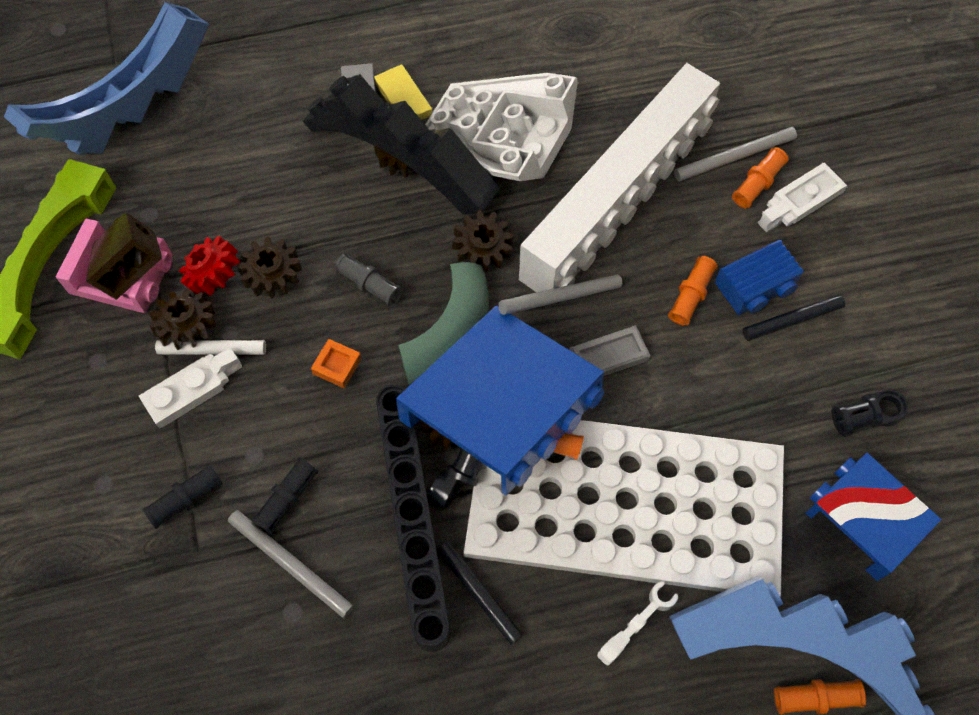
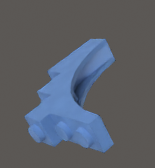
M165 2L153 26L140 44L118 67L104 78L78 93L56 101L35 105H8L4 118L17 128L16 131L26 138L36 140L38 137L65 142L69 150L79 155H86L87 153L103 154L116 122L125 124L126 121L141 123L155 91L158 93H163L164 90L179 92L209 24L190 9Z
M756 576L669 616L690 660L721 649L751 645L792 648L823 657L849 670L869 685L896 715H935L927 704L922 706L915 692L920 686L912 670L906 664L901 665V662L916 656L910 644L915 640L907 623L902 618L897 619L896 615L882 612L845 629L843 625L848 623V619L837 600L831 601L828 596L818 594L779 612L777 607L783 605V602L772 582L766 584L763 578Z

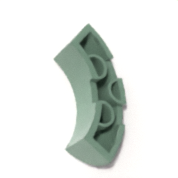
M469 262L450 264L452 292L444 313L425 333L399 345L401 360L409 386L488 313V283L482 266Z

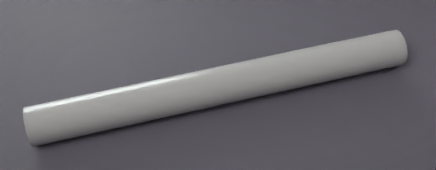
M789 127L674 170L675 178L680 182L795 140L797 138L796 130L794 127Z
M616 274L501 300L499 302V311L502 315H507L617 289L622 286V278Z
M236 510L230 515L228 523L343 619L351 613L354 605L243 513Z

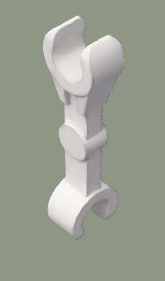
M664 581L656 583L649 594L650 604L640 615L637 614L628 623V627L624 631L621 630L600 649L597 656L605 665L609 666L625 649L624 647L631 640L630 637L634 633H638L647 623L646 620L656 610H669L676 603L678 594H675L669 602H663L658 598L657 591L665 585Z

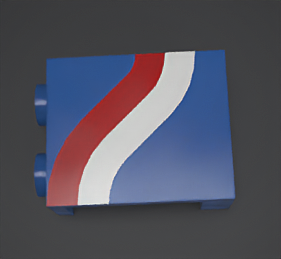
M868 453L857 462L850 457L834 473L840 479L832 487L825 482L809 498L815 504L805 513L810 518H813L821 511L873 560L865 570L876 581L890 574L942 520Z

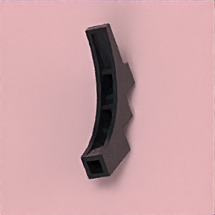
M361 74L349 78L342 76L337 79L329 88L332 93L328 98L324 99L322 96L317 98L308 107L310 113L302 121L311 131L328 130L341 132L384 150L424 177L462 215L476 214L478 210L483 212L501 189L451 128L437 131L434 129L429 130L406 101L394 104L385 103Z

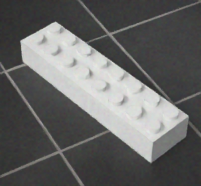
M686 63L521 244L519 280L535 292L574 284V277L580 270L586 271L592 265L596 258L595 253L601 246L606 248L612 242L617 233L616 229L620 224L626 225L632 219L637 210L636 206L641 200L644 202L649 200L656 189V183L661 178L666 180L675 167L676 160L679 157L685 158L689 154L697 136L703 137L708 132L713 122L710 119V115L719 103V99L716 96L720 82Z

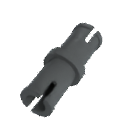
M348 253L342 254L336 261L335 272L356 283L357 289L364 293L370 292L389 306L395 305L400 299L403 288L380 275V271L372 265L367 267Z

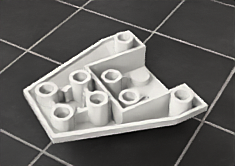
M541 73L452 83L425 125L429 130L434 129L435 131L451 128L487 173L492 176L517 181L544 178L571 131L578 81L573 76Z

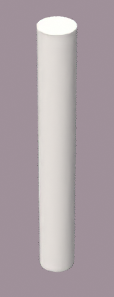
M157 340L155 344L157 355H217L229 348L236 355H265L266 353L265 340H196L197 345L194 348L187 341L183 343L180 350H176L173 341L167 346H162L160 340Z

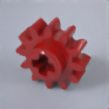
M217 236L214 241L206 237L204 244H195L192 251L184 257L186 266L179 269V272L184 275L180 282L195 294L206 292L212 295L215 288H224L227 280L235 276L232 266L240 263V260L235 256L238 250L221 236Z

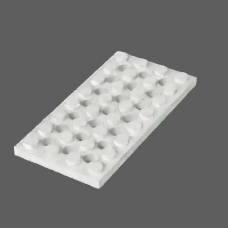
M580 420L576 429L571 433L584 436L578 460L565 456L561 462L551 463L547 459L543 460L541 458L533 467L532 473L523 484L524 487L521 492L508 494L507 496L502 494L501 475L483 464L477 475L479 482L477 486L473 487L464 557L652 583L664 581L667 585L719 592L726 591L757 576L763 578L766 584L772 582L781 596L784 446ZM589 451L596 452L601 456L602 464L596 468L587 467L582 462L581 456ZM625 456L634 457L638 461L640 469L634 473L625 472L620 467L619 460ZM661 461L673 463L677 469V475L672 478L663 477L657 470V464ZM698 466L709 467L714 472L715 480L710 483L700 481L695 475V468ZM735 471L747 472L752 478V486L743 488L737 485L733 479V473ZM546 482H553L560 487L561 494L556 499H546L541 495L539 488ZM583 487H591L597 491L599 500L594 504H584L579 500L577 492ZM621 492L631 493L636 498L637 506L630 510L621 508L616 502V495ZM658 497L669 498L674 503L675 511L669 515L659 513L654 506V500ZM696 502L707 503L713 510V517L708 520L698 518L693 512V504ZM734 507L747 509L751 515V523L748 525L737 523L732 517V509ZM510 513L516 516L519 521L518 527L511 532L502 531L496 523L502 514ZM543 518L552 520L557 526L556 533L550 537L539 535L535 530L537 521ZM585 523L590 525L595 531V538L590 542L579 541L573 532V529L578 524ZM620 528L627 529L633 535L634 543L629 547H620L613 541L612 533ZM655 534L667 535L672 541V550L666 553L657 551L652 545V536ZM703 539L708 542L711 547V555L707 558L697 557L691 550V541ZM731 545H744L750 553L749 562L739 563L735 561L730 554Z

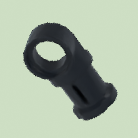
M891 389L865 395L861 397L860 401L846 406L842 404L832 406V420L838 433L843 437L852 435L854 430L869 425L875 428L878 426L890 427L898 424L908 412V403L906 398L898 391ZM882 400L893 402L897 406L898 414L896 416L883 414L879 402Z
M461 448L454 464H449L446 471L443 470L434 481L427 497L428 501L445 510L454 499L462 482L477 486L479 482L477 475L483 463Z

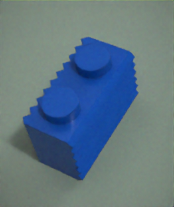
M777 240L721 268L715 284L737 315H741L748 310L750 313H755L764 308L771 298L777 295L780 298H785L792 294L798 288L797 283L803 274V268L799 267V263L791 256L790 251H787L782 240Z

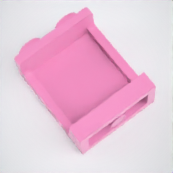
M86 218L56 275V279L69 294L146 314L150 304L158 296L159 284L164 273H167L172 266L173 254L165 240L157 237L162 259L122 296L115 300L86 282L92 246L95 240L105 232L99 221Z

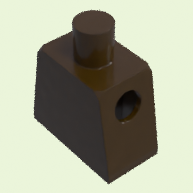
M128 213L115 219L113 224L95 240L92 246L86 282L117 300L162 259L155 232Z

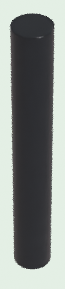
M840 294L744 327L743 335L747 341L844 308L845 300Z
M446 542L437 550L438 554L508 643L513 645L523 636L521 631L451 543Z

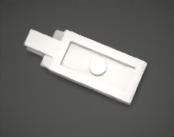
M822 163L777 191L773 198L768 201L767 206L769 208L762 212V217L758 224L765 232L774 229L781 222L786 226L792 223L795 224L844 193L847 185L825 163Z
M231 348L215 356L212 354L207 355L139 395V398L155 424L159 428H163L223 391L224 388L222 386L229 381L227 376L242 368L241 362Z

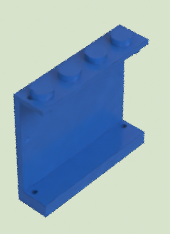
M496 305L396 398L399 420L409 428H412L421 419L501 475V492L507 496L516 485L520 487L529 479L533 467L541 458L546 460L551 456L558 440L565 433L570 434L576 429L582 414L589 407L593 409L599 404L604 395L602 389L604 371L511 314L502 315L499 307Z

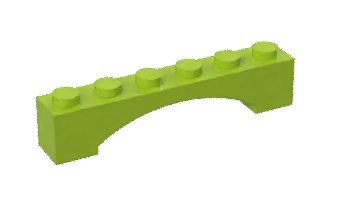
M68 159L63 169L56 175L55 182L47 196L40 202L39 209L30 225L24 229L22 238L14 252L7 258L5 267L0 274V354L19 360L22 358L37 331V328L30 320L31 303L36 283L47 260L59 243L76 226L95 213L102 215L116 190V186L105 169Z

